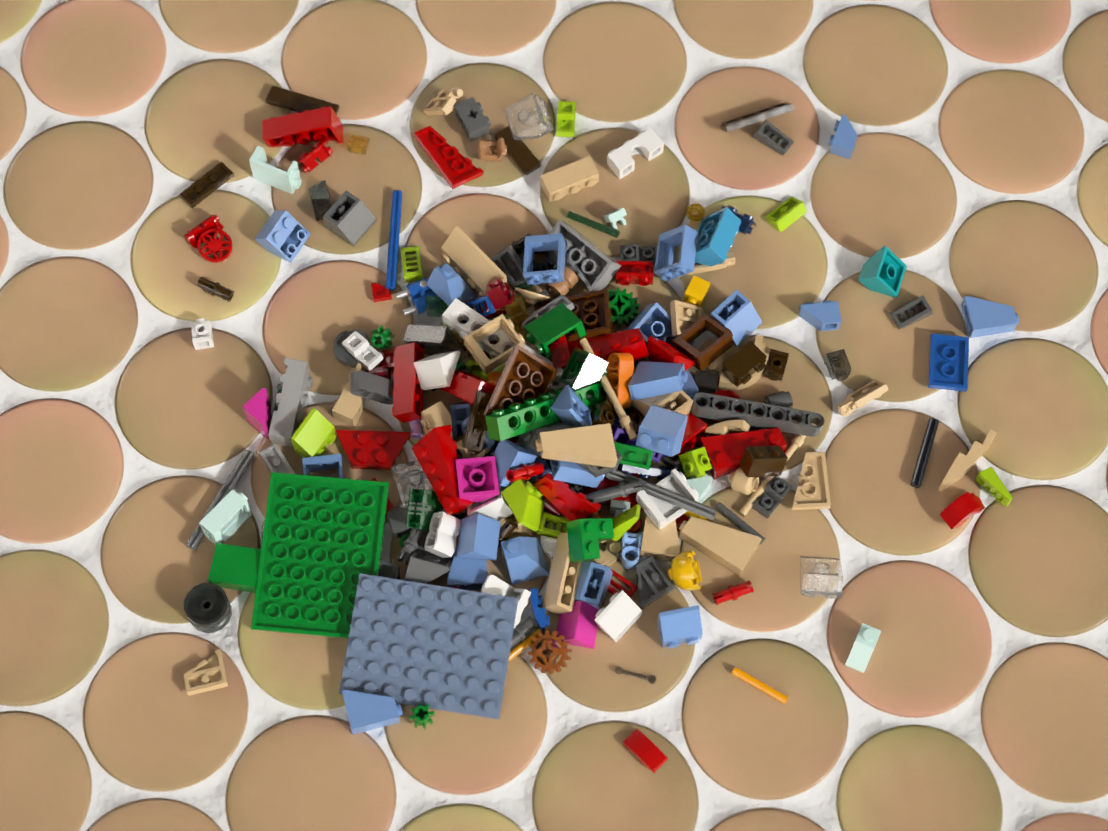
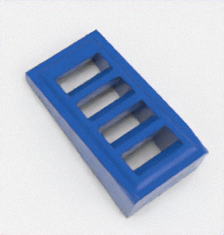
M488 295L464 303L473 310L474 304L477 312L482 316L495 313L494 306ZM484 300L486 301L489 311L486 310V307L483 302ZM479 302L482 307L483 313L481 312L480 307L478 305ZM461 320L463 324L468 322L466 320Z

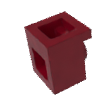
M500 277L492 278L486 286V294L497 310L513 303L515 293L513 290L510 291L506 282L503 283Z

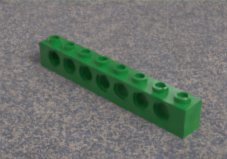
M600 381L578 389L571 388L589 409L606 401V392ZM564 387L555 389L554 393L540 394L539 398L525 399L524 403L510 404L507 409L493 410L492 414L485 416L489 439L503 441L559 421L560 418L553 412L551 406Z

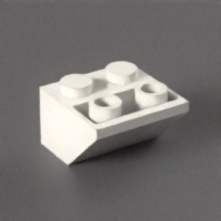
M623 591L615 593L609 600L611 603L606 608L602 607L595 615L597 617L595 619L597 625L615 642L643 614L642 610Z

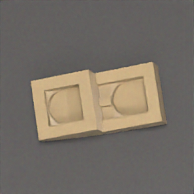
M745 420L723 421L706 428L705 433L709 436L730 434L731 432H749L750 425Z

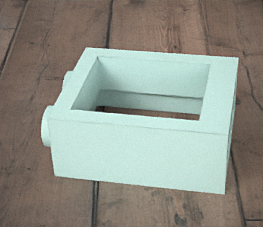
M232 489L199 522L205 537L213 544H224L252 516L251 506L247 502L248 498L242 492L237 493Z

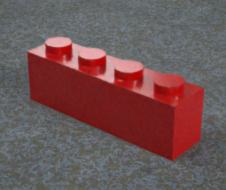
M415 342L395 347V355L393 357L394 389L392 390L393 417L402 423L422 419L423 389H421L414 362L424 359V349Z

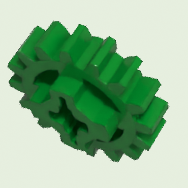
M617 288L616 292H613L612 289L609 290V301L613 326L618 324V327L621 328L623 323L628 326L629 321L633 322L635 317L638 316L639 304H637L638 298H633V292L627 294V289L620 292V289Z

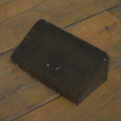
M325 180L309 188L316 221L323 220L324 214L332 207Z

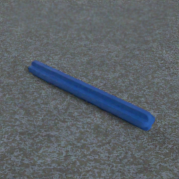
M400 190L392 192L386 288L388 290L396 289L402 191Z

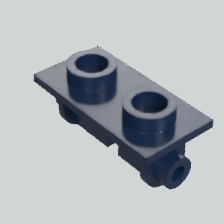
M728 205L727 208L741 220L738 228L739 231L745 235H750L753 230L751 225H757L753 221L754 218L745 213L742 216L737 213L738 210Z

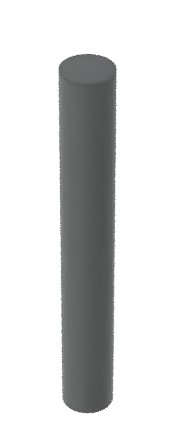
M721 502L716 505L715 508L744 532L762 538L760 545L764 542L765 538Z

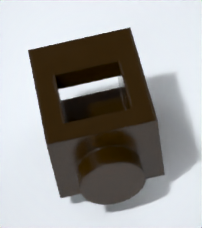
M771 349L764 377L772 381H782L789 353Z
M607 400L592 407V426L610 423L612 430L617 413L613 405Z

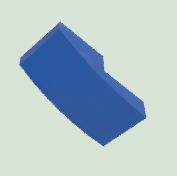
M530 589V602L534 620L537 622L538 629L545 633V627H549L550 615H546V608H538L542 607V595H538V589Z

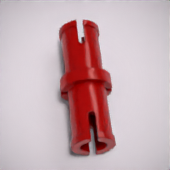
M540 462L530 465L523 464L516 469L507 470L506 478L510 482L520 479L528 480L532 476L543 474L544 466Z
M749 580L736 586L730 585L725 590L712 593L713 600H716L714 601L716 605L729 600L735 601L740 596L754 592L753 586L750 587L752 583Z

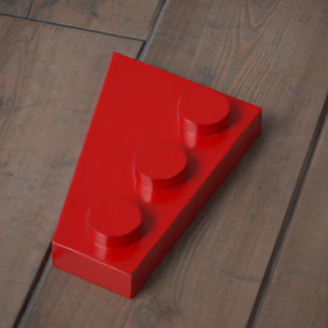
M549 472L534 483V486L569 521L585 519L597 512L601 507L597 502L593 504L585 499L586 495L581 492L577 494L569 489V485L565 482L553 480V475Z

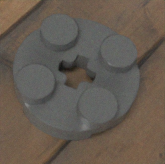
M355 329L353 331L347 332L346 330L341 332L335 338L333 345L336 359L341 364L356 368L360 362L342 345V342L353 332L357 331L368 340L371 346L369 337L364 332Z

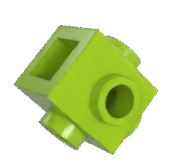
M705 447L679 455L686 478L693 475L695 478L705 476V471L712 469Z

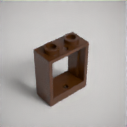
M706 314L673 340L674 347L696 362L694 367L700 371L704 370L734 345L731 330L724 328L715 319L710 318ZM706 330L719 338L702 352L690 345L692 341Z

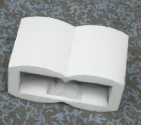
M443 511L434 513L425 541V550L442 558L452 557L457 548L456 538L460 534L461 520L447 515Z

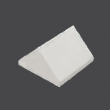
M452 351L435 354L414 362L421 389L429 390L449 387L461 352Z

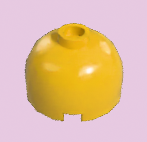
M694 550L675 556L672 560L671 568L668 569L669 579L674 580L675 585L685 591L701 589V586L698 585L701 582L700 566L698 560L694 561L693 556L696 555Z

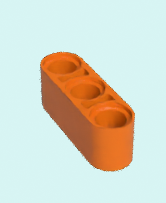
M611 353L608 357L607 379L622 408L627 409L632 404L628 384L633 376L634 359L630 353ZM606 394V400L612 405Z

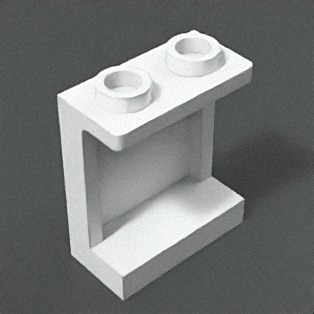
M675 468L671 470L670 475L655 484L698 502L699 495L696 489L692 486L690 487L686 482L684 474L678 472ZM644 490L639 491L636 495V501L659 530L688 511L648 495Z

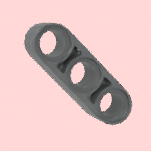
M364 371L350 373L351 394L383 404H393V380Z

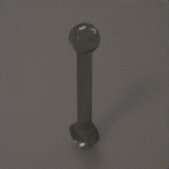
M621 667L615 668L616 674L622 673L648 680L650 684L656 682L654 675L645 676L623 670Z

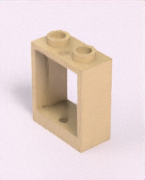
M503 314L464 337L465 347L485 374L507 362L513 347L494 359L489 360L478 345L479 341L502 328L514 345L518 344L524 348L525 340L520 333H516L512 321L509 318L506 319Z

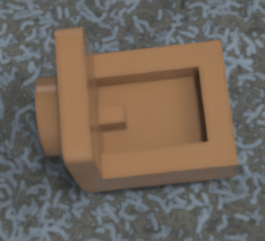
M499 138L497 142L479 141L477 144L479 161L500 162L507 153L504 138Z

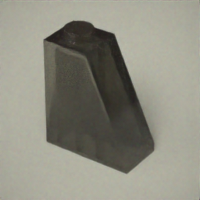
M408 324L407 330L404 333L403 342L405 344L415 342L424 349V354L435 355L452 351L461 352L463 348L462 343L446 326Z

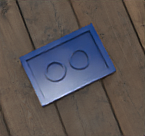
M931 334L928 388L967 391L969 337Z

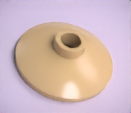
M515 287L517 293L526 298L525 302L536 305V301L551 300V297Z

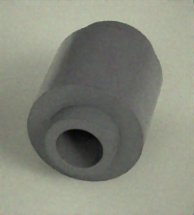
M780 391L766 395L765 400H763L765 404L788 408L793 406L792 396L789 391Z

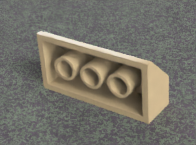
M456 226L441 247L442 260L448 265L450 264L453 270L466 280V284L478 293L479 298L487 295L486 286L492 278L500 277L503 283H507V276Z

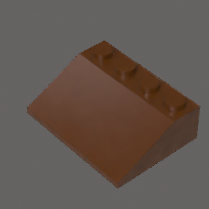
M607 289L566 297L573 303L574 309L571 311L582 321L587 334L579 338L571 330L565 334L567 342L614 333ZM553 300L537 302L534 305V311L536 312Z
M515 344L483 415L492 414V411L496 409H507L510 404L524 403L525 399L539 398L540 394L548 393L558 370L525 348ZM520 435L514 436L513 438L519 439Z

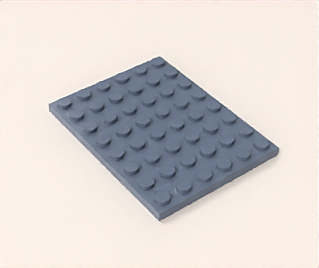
M359 574L339 694H343L342 691L350 690L394 697L395 702L400 704L418 706V703H420L424 707L429 704L431 709L500 719L519 598Z

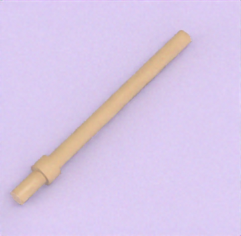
M581 339L579 342L583 350L595 355L587 339ZM604 375L599 381L620 419L621 427L625 428L630 440L633 441L637 439V434L632 427V421L626 415L606 375Z
M795 435L790 441V446L784 452L788 457L787 461L796 449L803 445L806 436ZM768 476L763 479L757 490L753 492L738 513L741 516L745 517L775 476Z

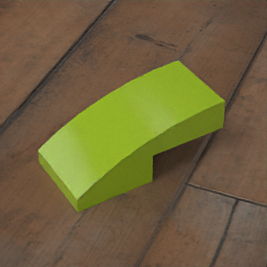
M558 101L556 137H574L576 102Z

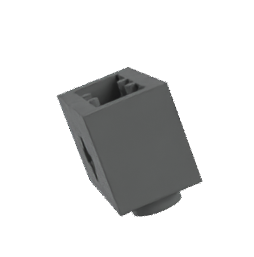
M474 97L454 104V114L470 142L488 135L489 126H491L489 118L487 116L484 117L481 104L476 102Z

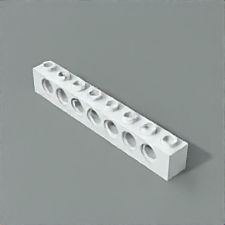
M456 298L442 314L443 325L451 331H456L462 339L490 322V320ZM461 320L468 321L465 324L459 323ZM502 328L478 342L481 349L489 353L492 359L514 346ZM493 340L498 341L497 344H490L489 342ZM524 344L526 350L554 367L553 362ZM557 368L558 372L553 382L559 381L564 371L562 368ZM562 383L558 386L551 385L548 393H554L555 389L563 388L567 385Z

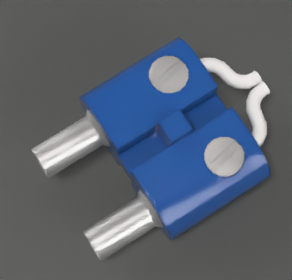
M427 277L406 285V290L396 293L397 299L409 295L413 301L414 306L403 310L405 316L417 312L419 315L439 307L438 301L440 297L438 296L437 298L433 290L427 285L429 280Z

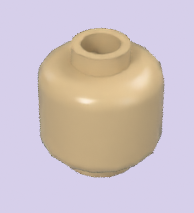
M739 467L735 472H731L729 483H731L733 491L749 495L757 490L759 477H746L741 467Z

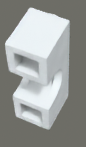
M652 128L646 131L643 130L634 139L624 142L621 147L612 149L607 155V165L621 179L634 171L635 161L632 158L633 155L641 154L650 161L663 153L664 142Z

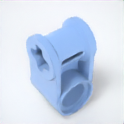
M626 532L622 537L621 564L625 569H634L638 565L643 532ZM631 555L635 559L628 560L626 559V556Z

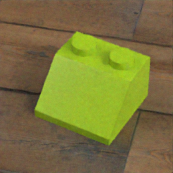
M313 408L291 437L295 453L303 458L324 456L326 447L331 445L336 439L335 427L318 410Z
M522 479L515 481L501 493L518 522L536 532L539 530L545 505L541 497L543 494L529 481L525 482Z

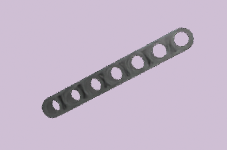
M701 392L694 395L693 404L690 409L691 413L697 417L719 421L745 420L753 427L764 429L779 428L781 432L810 437L818 436L825 422L824 417L816 412Z

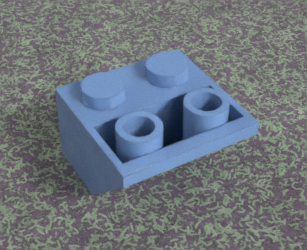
M279 210L273 212L255 240L268 252L288 262H292L311 233L289 212Z
M738 290L733 292L710 315V318L715 319L724 328L731 330L735 347L762 324V320L751 301Z
M582 562L574 602L583 601L600 610L603 607L613 574L611 568L593 562Z

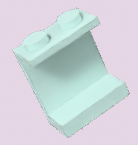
M257 146L249 159L254 179L293 195L302 182L297 161L292 162L287 172L268 165L264 148Z

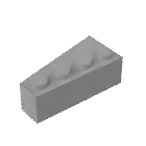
M559 220L549 234L562 233L566 242L565 256L571 266L575 268L579 277L588 286L587 288L590 292L604 290L621 265L569 223Z
M285 358L283 365L286 367V373L281 374L280 389L282 392L277 393L276 408L278 410L273 411L268 436L272 443L293 446L291 437L297 431L299 423L303 422L304 412L302 411L304 405L307 406L309 395L307 392L309 388H312L313 377H311L308 362Z

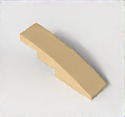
M990 429L984 442L981 444L975 441L967 456L959 452L938 490L942 492L968 473L986 453L997 432Z

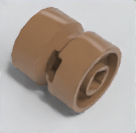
M565 266L564 281L554 284L545 283L544 288L549 295L556 299L561 295L566 296L569 293V289H572L579 280L577 275Z

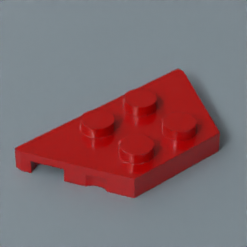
M336 430L352 469L391 470L396 458L402 453L407 440L411 438V432Z

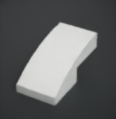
M357 331L353 332L342 342V345L369 371L383 360L382 354L370 346L368 340Z

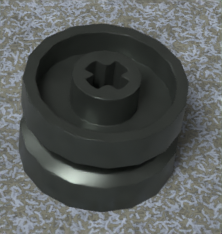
M201 583L194 586L187 593L184 600V610L187 617L198 631L215 633L223 629L229 623L232 616V606L225 591L219 585Z

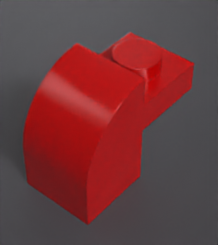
M967 492L953 501L939 515L952 530L961 526L971 516L980 513L985 509V506L978 496Z

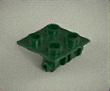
M410 488L406 528L429 530L433 514L444 512V508L435 491Z

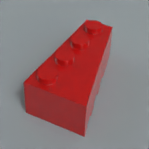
M331 106L262 120L263 140L269 148L293 146L294 143L304 146L310 145V142L321 141V143H324L326 140H337V143H344L343 124Z

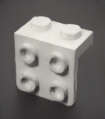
M494 575L487 576L480 591L481 593L519 598L514 625L515 629L516 625L520 622L523 609L529 602L531 592L526 589L514 588Z

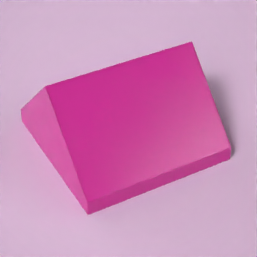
M262 388L242 407L248 423L266 439H269L271 402L267 389Z
M495 456L455 460L460 499L479 503L499 495Z
M575 601L572 612L559 614L556 630L559 631L558 637L565 635L563 641H570L569 645L594 649L598 625L595 622L597 617L595 615L599 609L583 601Z

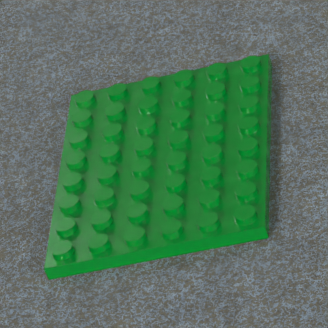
M271 472L251 623L252 630L349 638L359 574L379 576L389 490L388 482Z

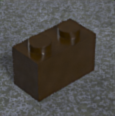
M750 341L723 363L721 372L738 387L742 383L746 384L755 372L759 373L764 369L767 356Z
M776 445L746 447L739 465L746 477L781 476L788 457L782 448Z

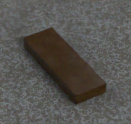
M510 125L495 134L497 141L499 138H504L507 153L526 176L541 167L539 160Z
M221 161L180 193V197L193 209L230 180L234 173Z
M476 391L461 445L462 448L482 451L487 433L486 418L483 414L493 393Z

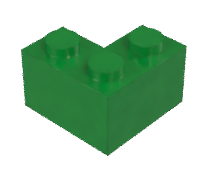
M612 518L578 519L566 523L570 562H587L599 559V542L614 538Z

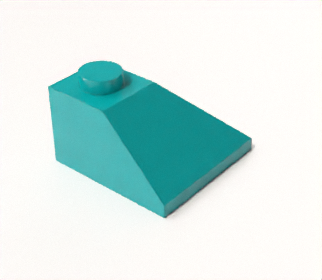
M883 246L863 264L858 280L869 290L895 298L898 296L907 265L887 246Z

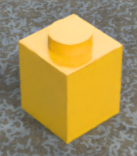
M693 276L684 293L683 302L702 307L709 293L711 282Z

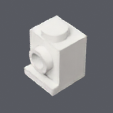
M200 318L195 320V323H191L192 342L195 350L214 347L210 321Z

